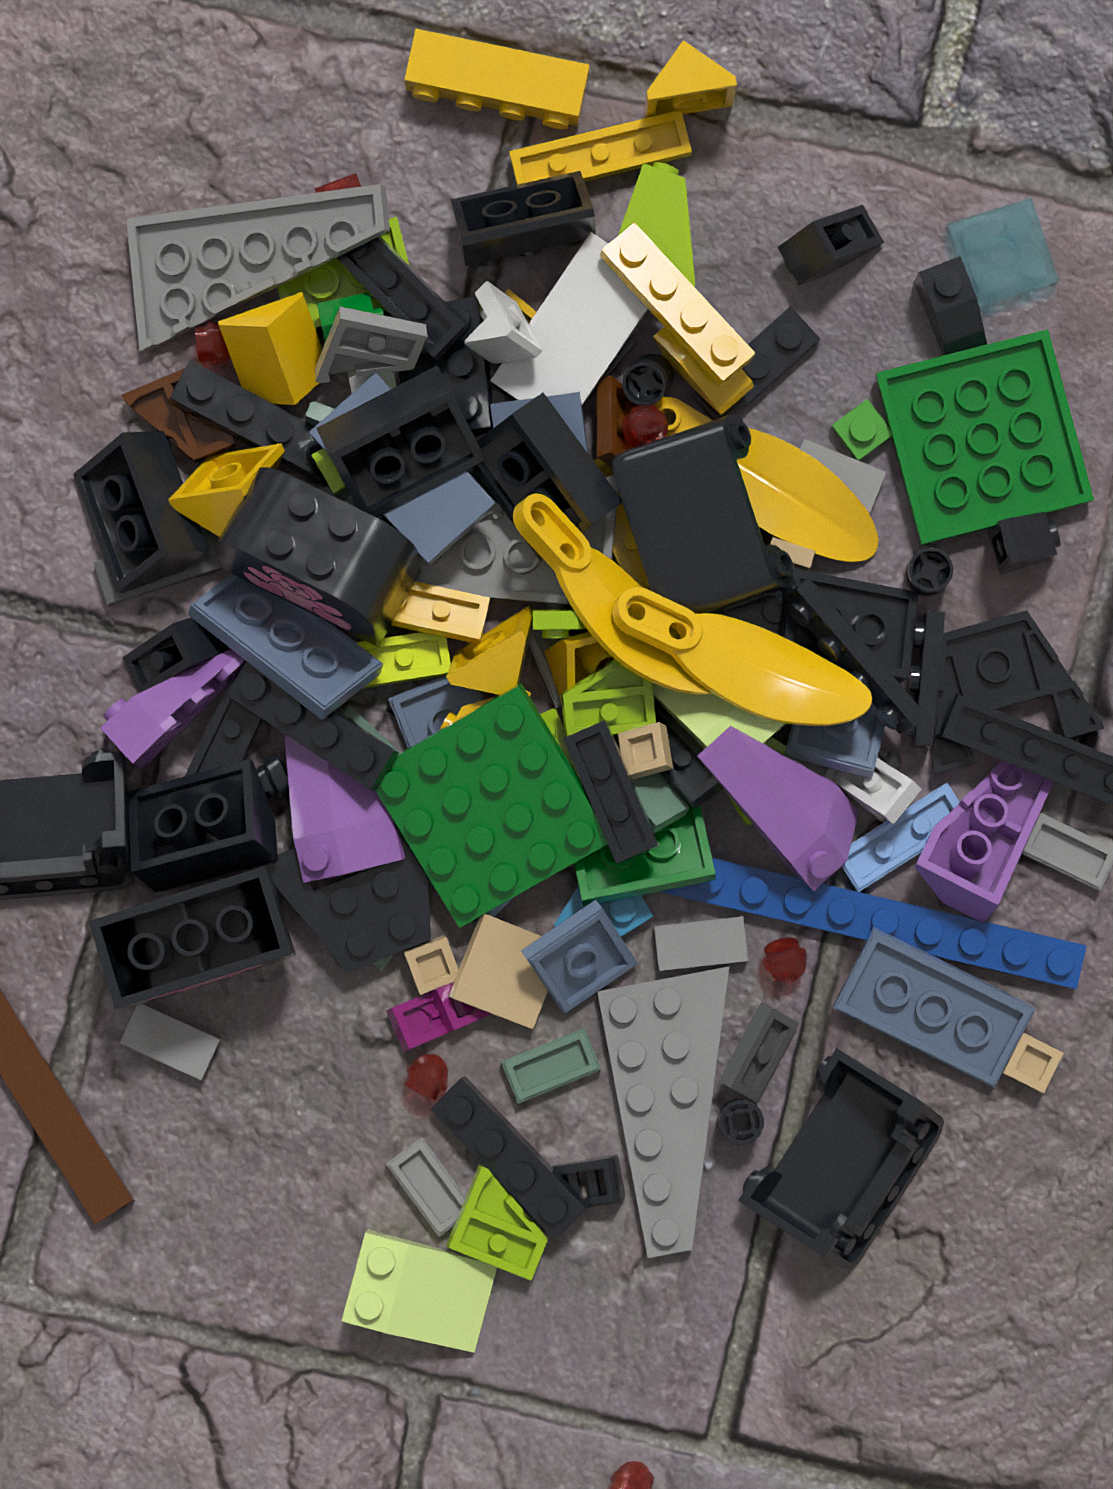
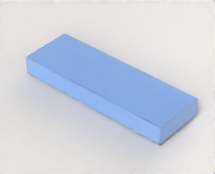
M948 783L943 784L907 807L894 825L886 821L851 843L848 859L841 868L856 892H860L922 852L934 826L960 803Z

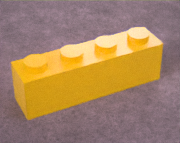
M415 28L404 81L406 91L413 92L412 97L421 101L435 103L438 102L439 98L456 101L455 105L464 110L478 112L481 111L482 107L499 110V115L504 118L521 121L525 119V116L543 119L542 124L545 126L564 130L568 129V125H579L590 65Z

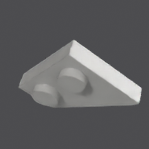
M339 307L315 368V382H330V374L355 370L357 378L372 376L382 371L398 372L414 369L427 338L426 324Z

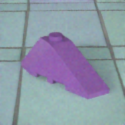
M229 649L133 696L127 702L121 698L103 715L107 722L101 729L134 765L143 769L227 688L230 680L234 681L246 660L232 649Z
M284 733L293 839L303 883L405 859L399 828L377 792L369 790Z
M733 726L727 728L697 756L784 864L813 891L847 861L859 812L832 780L816 774L799 762L783 756L771 747Z
M1001 760L946 817L934 826L915 865V869L944 904L981 923L987 920L1003 896L1054 781Z

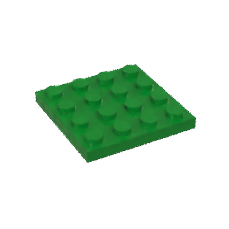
M1048 329L875 374L920 546L990 529L1003 519L1040 512L1049 514L1094 501Z
M522 683L399 753L376 790L459 928L608 844L583 784Z

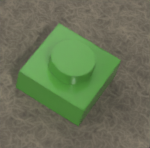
M868 399L831 426V429L851 456L858 461L869 455L892 436L890 428Z

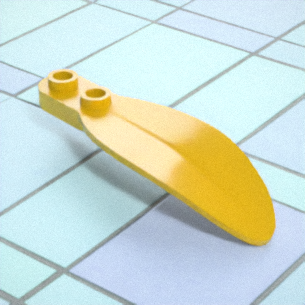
M674 397L661 398L655 404L650 405L646 414V425L650 434L656 440L713 421ZM665 412H673L676 415L675 422L670 426H664L660 423V417ZM748 428L751 434L749 452L745 458L737 462L758 527L780 540L814 550L815 554L828 559L860 562L872 557L878 548L879 542L876 527L865 506L843 481L817 459L794 445L770 434Z
M531 494L516 505L513 511V521L516 529L554 570L566 598L581 622L615 660L636 675L664 688L694 695L713 694L683 670L672 655L622 632L617 627L612 616L615 601L625 590L641 586L613 560L600 551L591 548L585 536L550 498L542 494ZM628 609L631 618L640 620V616L635 610ZM669 628V633L673 638L681 639L677 630Z
M632 587L625 590L613 605V620L622 632L672 655L683 670L704 688L724 701L758 717L786 724L830 726L862 717L871 707V692L852 674L814 652L762 627L724 615L710 613L695 614L688 608L642 587ZM628 609L635 610L639 614L640 620L631 618ZM669 628L677 630L681 639L673 638L669 633Z

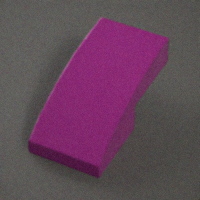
M454 982L386 1010L403 1052L487 1017L492 1013L448 997Z

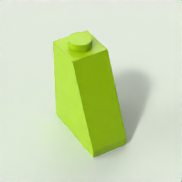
M654 162L652 167L643 163L618 236L633 223H636L695 287L686 179L678 176L679 170L670 165Z

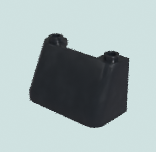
M740 414L729 415L631 448L615 455L612 462L614 478L651 591L688 608L695 614H719L796 585L793 577L794 567L791 557L786 551L781 550L776 545L765 546L737 462L748 455L749 446L751 445L750 431L742 421Z
M98 750L93 752L82 761L81 773L0 780V900L115 891L127 888L134 882V874L131 872L127 768L124 754L121 751Z
M836 1048L832 1056L826 1057L817 1069V1088L823 1093L817 1105L775 1170L766 1166L760 1171L754 1170L751 1172L743 1184V1194L738 1201L844 1270H849L863 1257L937 1142L944 1126V1119L919 1099Z

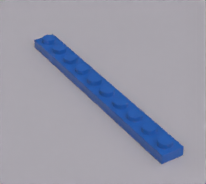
M712 858L716 880L659 891L665 894L862 940H867L872 928L875 927L935 957L1072 989H1077L1087 947V945L989 922L981 923L976 919L831 885L821 884L813 891L800 878Z

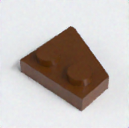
M184 369L122 394L123 400L129 407L157 431H164L166 438L195 463L236 446L232 436L168 403Z
M613 376L601 379L597 384V402L595 404L597 414V440L595 448L597 458L612 468L615 455L649 443L651 439L644 424L641 406L636 405L624 394L622 383Z

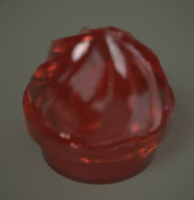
M208 321L207 326L196 327L195 338L199 362H211L212 366H217L231 359L217 322Z
M638 405L631 409L630 414L624 416L622 429L628 443L632 447H637L664 438L668 433V421L663 411L658 410L654 405Z
M796 938L777 939L765 946L763 966L775 981L792 983L805 973L807 953L804 948L800 947L799 941Z
M436 1054L419 1056L405 1070L409 1075L404 1085L433 1100L437 1099L441 1090L446 1091L448 1087V1068L443 1059Z
M637 1461L626 1462L612 1473L610 1489H652L654 1476L644 1463Z

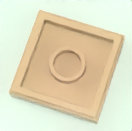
M483 914L478 919L448 997L533 1029L548 990L521 950L542 936L490 915Z

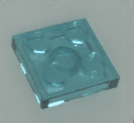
M1032 198L947 224L946 230L955 258L961 256L977 296L979 308L1044 289L1059 282Z

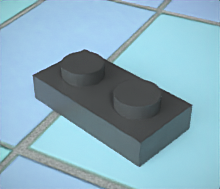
M761 1002L719 1082L758 1102L799 1023Z

